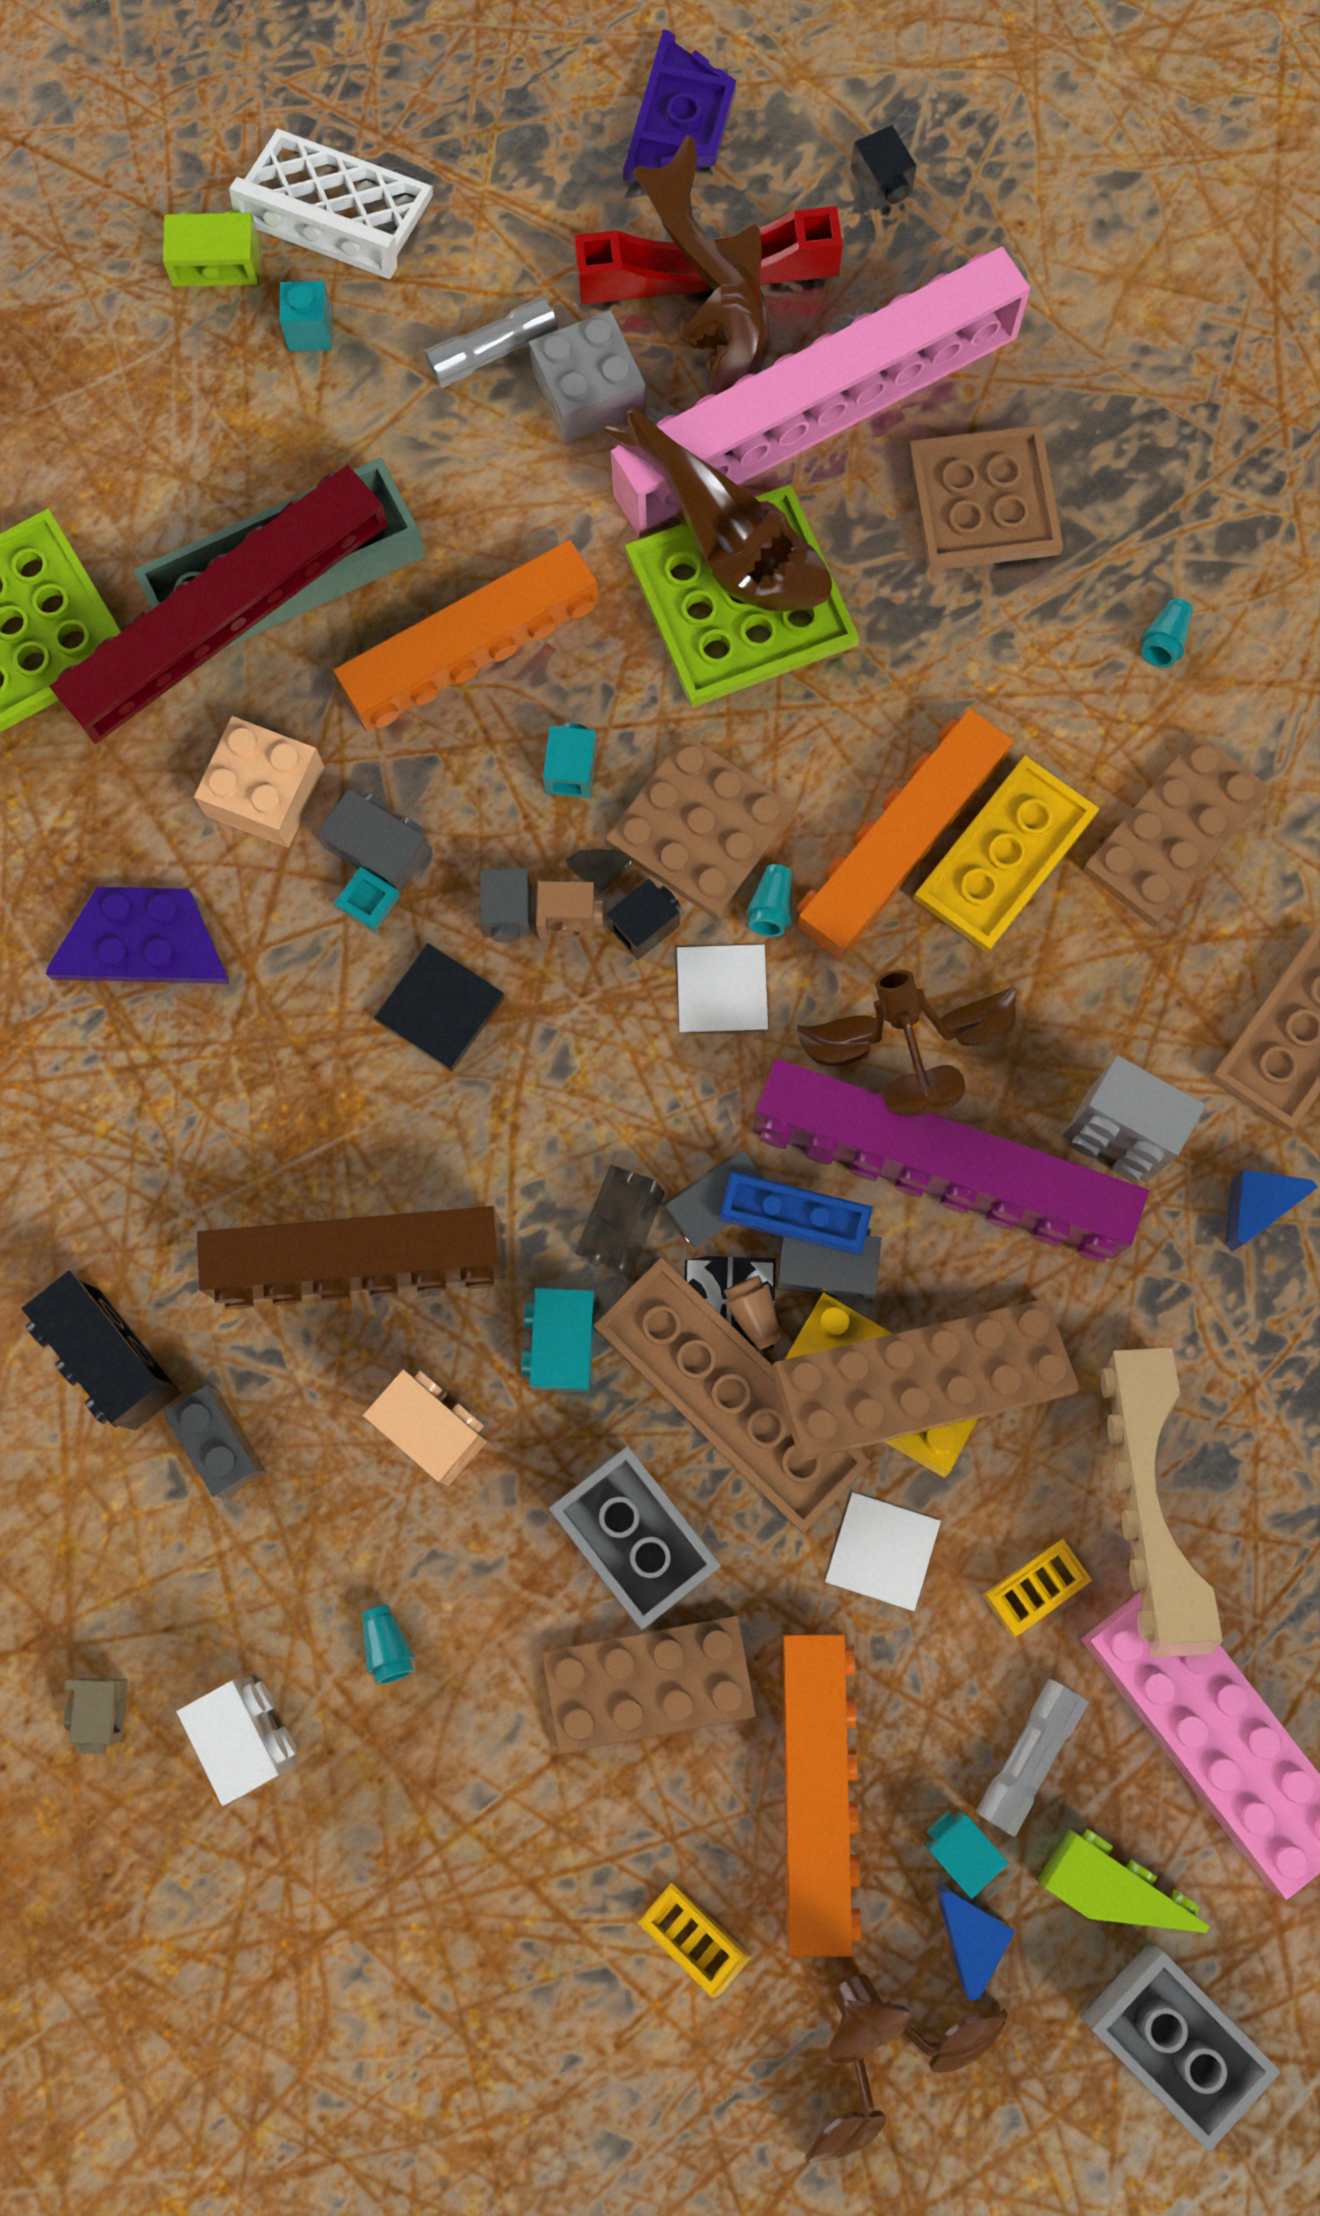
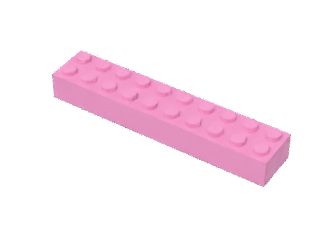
M1003 246L988 254L985 252L979 253L971 258L965 266L950 274L944 272L937 275L927 286L911 294H900L885 308L873 314L864 313L860 315L850 326L835 334L826 333L820 336L810 347L795 355L789 353L780 357L772 367L756 375L748 374L743 376L733 387L718 395L710 394L703 397L693 408L678 416L669 415L660 420L656 426L672 440L717 469L735 484L740 485L1017 339L1031 288ZM619 444L611 450L613 496L637 535L641 537L677 518L676 514L680 507L666 479L649 462L626 450Z

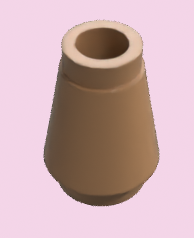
M759 1275L724 1290L728 1302L725 1303L726 1307L757 1351L782 1340L769 1284L764 1285Z

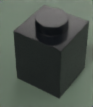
M893 125L854 142L851 171L874 210L887 204H897L912 193L917 165Z
M648 879L606 913L608 928L630 953L639 960L680 926V912L678 909L681 905L666 886L663 885L658 889Z

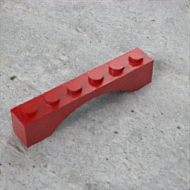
M837 206L795 210L759 228L762 244L759 285L839 276L843 243ZM619 230L574 235L581 305L710 291V288L691 267L674 242L644 239ZM735 236L729 237V238H724V239L713 240V241H714V242H718V241L729 240V239L734 238Z

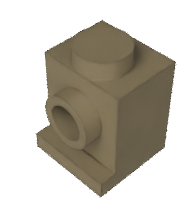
M78 1677L65 1680L64 1690L74 1691L73 1699H69L66 1705L64 1726L66 1730L70 1731L69 1743H75V1753L102 1754L106 1753V1745L123 1741L128 1679Z

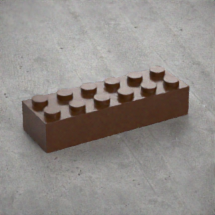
M494 1206L197 1231L199 1291L213 1298L215 1303H224L225 1309L254 1307L255 1299H273L274 1305L302 1303V1295L313 1294L321 1295L322 1301H339L350 1299V1291L360 1290L369 1291V1296L386 1297L397 1295L398 1287L417 1286V1292L420 1293L441 1292L446 1290V1283L465 1282L466 1288L469 1289L488 1288L495 1286L494 1279L505 1278L502 1223Z

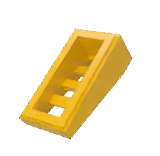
M1060 1539L984 1592L982 1596L1010 1637H1017L1090 1583L1092 1579L1065 1540ZM1056 1556L1060 1558L1074 1578L1068 1584L1063 1581L1050 1562ZM1041 1567L1058 1590L1052 1595L1049 1594L1035 1573ZM1025 1579L1029 1581L1042 1600L1037 1606L1033 1604L1020 1585ZM1010 1590L1013 1591L1027 1612L1021 1617L1018 1616L1005 1597V1594Z
M670 1883L638 1922L712 1998L720 1996L752 1957L726 1930L674 1883ZM678 1904L683 1909V1912L667 1931L663 1930L659 1924L674 1906ZM693 1919L698 1926L681 1946L675 1939ZM708 1934L714 1941L702 1956L696 1960L691 1953ZM724 1950L729 1957L717 1972L712 1975L707 1968L720 1952Z

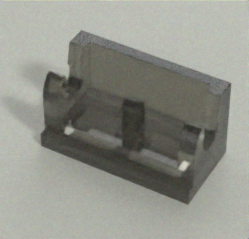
M610 1164L575 1254L597 1268L603 1266L612 1270L616 1275L631 1280L665 1194L664 1190L652 1178Z

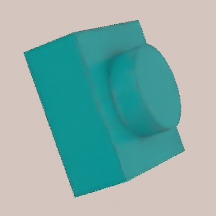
M360 866L334 904L339 911L375 933L401 895L399 890Z

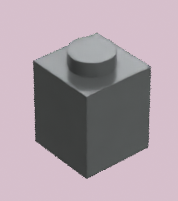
M527 868L480 870L481 926L485 937H492L496 942L510 943L519 941L520 936H531V890Z

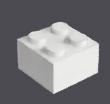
M252 1676L232 1680L176 1711L222 1806L248 1794L296 1767L292 1756L297 1754L294 1741L284 1726L278 1729L270 1713V1710L275 1708L271 1694L262 1681L255 1683Z

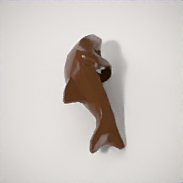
M686 135L669 164L661 168L637 166L632 174L650 198L665 230L691 267L713 292L690 322L684 320L681 322L679 334L681 341L690 344L694 349L699 348L702 350L706 346L717 348V354L712 353L705 364L710 374L709 395H718L733 387L743 376L758 374L764 363L770 343V318L765 298L759 287L762 259L760 229L755 223L732 239L714 242L697 223L692 215L690 200L697 163V151L693 137Z
M635 407L627 411L629 426L613 423L606 424L604 431L612 440L649 462L666 479L680 507L676 514L677 518L689 528L706 568L729 595L749 605L778 612L809 609L830 600L832 581L825 563L815 549L797 535L790 526L786 515L778 507L768 501L759 502L717 469L672 440Z

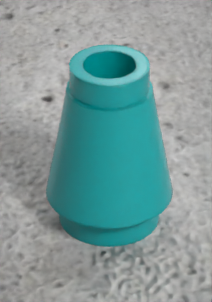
M1180 598L1170 599L1140 639L1141 655L1149 664L1160 668H1167L1183 657L1191 615L1193 613V607L1190 603Z
M771 864L765 868V873L746 911V916L749 919L748 927L753 932L762 936L777 937L783 935L785 928L791 924V879L793 873L789 868L778 864Z
M383 1605L362 1613L367 1674L373 1675L375 1684L391 1683L414 1673L411 1661L415 1659V1656L392 1614L390 1606Z

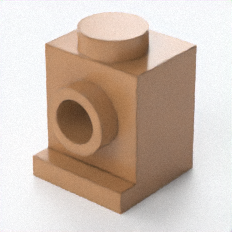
M538 881L536 927L539 940H548L549 931H556L557 935L562 937H580L584 935V931L595 932V925H604V898L596 897L594 882Z

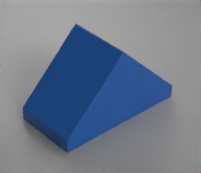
M1247 1170L1241 1171L1231 1179L1225 1245L1231 1252L1241 1247L1312 1193L1318 1186L1311 1179Z
M947 1885L937 1886L935 1888L963 1993L969 2001L980 1999L1015 1931L1008 1923Z

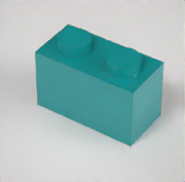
M535 1288V1300H526L524 1328L533 1330L532 1348H523L521 1377L530 1378L529 1386L532 1390L590 1393L596 1298L594 1291Z

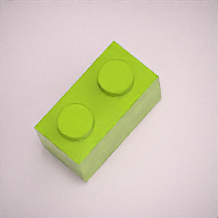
M226 211L224 213L207 214L183 212L181 214L164 215L163 263L173 287L259 285L260 238L251 212Z

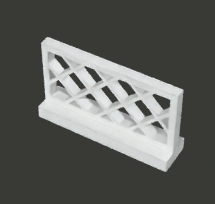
M276 129L246 178L236 177L229 188L232 210L241 213L251 212L257 230L391 279L398 267V253L433 197V186ZM283 147L299 153L300 158L279 163L276 156ZM329 164L337 167L339 170L337 173L317 177L314 167ZM307 170L310 180L292 185L288 184L285 175ZM278 178L281 188L271 190L259 185V183ZM367 178L375 181L378 185L377 187L357 192L353 182ZM343 184L346 185L349 192L348 195L327 199L324 192L325 189ZM316 192L321 202L309 204L295 197ZM407 193L416 198L414 202L396 206L391 196ZM380 199L385 200L388 209L371 214L366 213L363 204ZM355 206L360 217L349 219L334 212ZM392 221L397 226L394 235L373 228V226Z

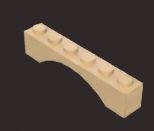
M1173 1348L1113 1351L1107 1367L1101 1369L1100 1383L1103 1397L1110 1398L1113 1414L1108 1415V1437L1111 1445H1118L1120 1462L1115 1463V1482L1118 1492H1125L1128 1509L1122 1512L1123 1534L1126 1541H1133L1135 1559L1130 1560V1580L1133 1590H1140L1143 1610H1138L1137 1614L1139 1636L1142 1642L1148 1641L1151 1658L1211 1655L1223 1641L1214 1589L1193 1569L1176 1546L1163 1519L1156 1493L1155 1457L1158 1437L1165 1420L1171 1413L1180 1395Z

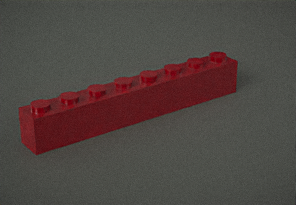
M348 464L338 472L327 474L310 493L301 499L289 502L275 519L264 527L259 526L250 531L240 545L227 554L215 557L201 574L191 581H185L177 585L166 600L155 608L147 609L137 615L131 626L116 637H109L103 640L96 647L92 655L78 665H72L64 669L59 674L57 681L49 686L50 689L96 745L388 526L382 503Z

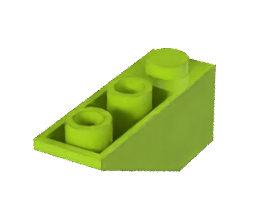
M1068 1829L1037 1879V1882L1088 1919L1207 1933L1210 1928L1209 1925L1196 1917L1201 1909L1200 1906L1175 1889H1173L1169 1897L1152 1886L1157 1876L1132 1859L1128 1861L1125 1867L1108 1856L1113 1846L1089 1829H1086L1082 1837Z

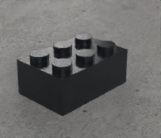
M68 1270L21 1308L31 1320L25 1325L28 1332L42 1347L45 1348L47 1345L52 1347L60 1358L55 1362V1366L71 1385L75 1386L79 1383L89 1395V1398L84 1401L85 1405L100 1423L105 1424L109 1421L115 1428L120 1426L137 1430L181 1394L177 1386L95 1282Z

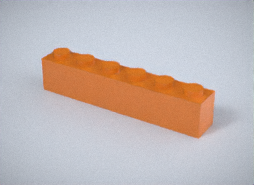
M569 539L333 669L342 693L365 731L375 726L378 728L387 726L397 719L400 712L413 705L420 706L433 700L443 688L454 682L460 684L468 681L477 673L479 668L492 661L501 662L515 653L517 647L532 639L541 640L555 630L557 625L571 617L577 619L588 614L595 604L599 602L598 582Z
M970 708L960 721L953 717L946 724L937 738L941 744L932 755L925 751L917 759L909 772L913 778L904 789L897 785L889 793L881 806L885 812L876 823L869 819L861 827L853 840L857 846L848 857L840 854L833 861L825 873L829 880L818 892L812 888L799 903L796 909L800 913L797 930L839 962L844 959L1007 759L1014 740Z
M782 1634L787 1948L790 1957H853L852 1941H861L860 1908H851V1887H860L859 1855H850V1834L859 1832V1812L857 1801H849L848 1780H857L856 1749H848L847 1728H856L855 1696H846V1676L855 1675L854 1645H845V1635Z

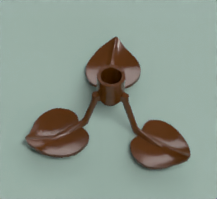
M893 970L881 975L875 982L879 1000L874 1002L875 1018L860 1015L837 1019L816 1026L797 1025V1032L802 1048L812 1060L825 1066H842L865 1058L870 1053L871 1044L882 1040L884 1019L891 1023L893 1028L903 1029L916 1074L901 1076L890 1082L883 1091V1102L887 1110L896 1115L919 1116L926 1114L928 1111L938 1112L953 1107L961 1100L965 1092L964 1077L957 1068L951 1065H941L927 1071L924 1070L912 1027L919 1021L920 1013L922 1011L925 1013L944 1040L949 1041L956 1038L964 1046L982 1045L998 1040L1012 1030L1016 1020V993L1012 986L1009 989L950 1011L939 1018L926 1001L923 989H917L912 972L908 970Z
M856 1975L840 1984L833 1993V1999L842 2014L838 2030L831 2041L828 2053L834 2063H855L862 2095V2104L858 2111L847 2112L841 2115L825 2128L808 2154H806L805 2160L807 2164L816 2161L835 2160L851 2155L870 2144L885 2126L886 2117L884 2113L880 2110L873 2111L874 2103L864 2057L868 2056L883 2043L896 2038L903 2032L923 2053L932 2057L929 2067L933 2072L954 2071L971 2064L993 2045L1005 2025L1008 2016L1006 2010L1003 2008L1001 2013L988 2012L965 2018L946 2031L938 2043H930L923 2039L909 2025L912 2015L908 2008L891 2004L890 2001L882 2002L868 1975Z

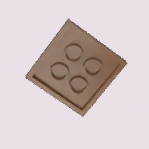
M1041 425L909 441L908 455L928 571L1061 555L1063 541Z
M684 733L605 838V842L612 850L718 921L795 817L797 807Z

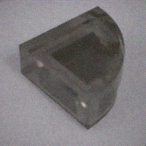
M585 849L567 858L566 865L584 882H594L595 893L599 896L631 865V859L617 850L594 849L587 851Z

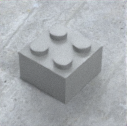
M611 310L529 341L532 371L565 443L601 430L608 423L616 424L628 419L627 411L632 407L637 408L641 413L646 412L645 382Z

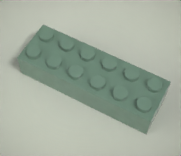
M382 457L353 471L382 503L388 526L224 649L426 557L420 531ZM316 487L133 569L151 609L166 600L177 585L185 581H191L205 571L208 564L215 557L227 554L240 545L250 531L259 526L264 527L279 516L282 509L289 502L303 498Z

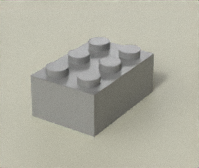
M1117 1055L1089 1088L1063 1136L1072 1140L1071 1146L1079 1153L1090 1158H1096L1098 1155L1114 1164L1113 1170L1123 1178L1133 1182H1138L1139 1179L1148 1182L1179 1155L1206 1104Z
M628 1446L549 1508L641 1630L646 1628L721 1567Z
M1151 1941L1080 2017L1209 2152L1281 2073L1173 1960Z

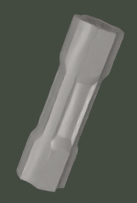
M540 296L512 309L507 316L464 336L451 337L425 349V359L437 385L443 388L471 375L476 368L520 348H529V341L557 331L558 324L546 298Z
M1048 1679L1031 1710L1028 1723L999 1775L992 1780L975 1812L1015 1837L1034 1804L1035 1794L1063 1743L1072 1735L1089 1701L1055 1680Z

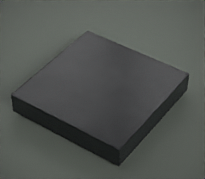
M427 943L374 1016V1019L378 1024L452 1072L502 1003L505 995L502 991Z

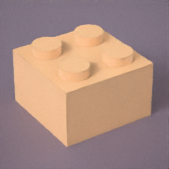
M232 716L195 793L194 799L206 817L289 848L322 777L325 766L317 748Z
M403 1369L363 1416L437 1482L449 1486L487 1442L478 1434L484 1425L458 1403L452 1410L446 1406L442 1400L448 1394L422 1371H419L413 1377Z

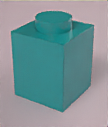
M280 282L279 322L288 350H332L333 311L325 282Z
M565 723L561 727H549L543 773L546 794L591 799L597 753L596 730H588L586 726L578 723Z
M959 1810L954 1816L949 1811L945 1812L927 1830L930 1838L924 1843V1846L971 1899L1009 1864L962 1810Z

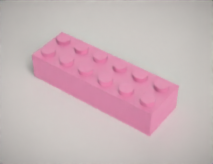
M1139 1592L1081 1637L1080 1640L1267 1888L1276 1895L1288 1900L1320 1874V1774L1221 1645L1211 1655L1150 1657L1148 1641L1142 1642L1138 1632L1137 1614L1138 1610H1143L1141 1593Z

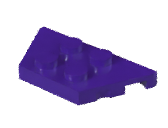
M663 29L623 167V181L626 182L637 181L632 174L637 166L661 168L669 164L686 135H691L695 140L697 151L696 169L716 165L736 93V80L723 70L712 67L708 59L696 50L692 54L675 43V35L668 30Z
M96 887L46 971V975L51 980L229 984L228 973L223 967L214 946V941L208 928L205 926L193 894L189 889Z

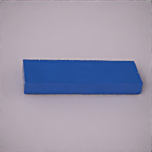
M731 1171L719 1221L861 1256L873 1206Z

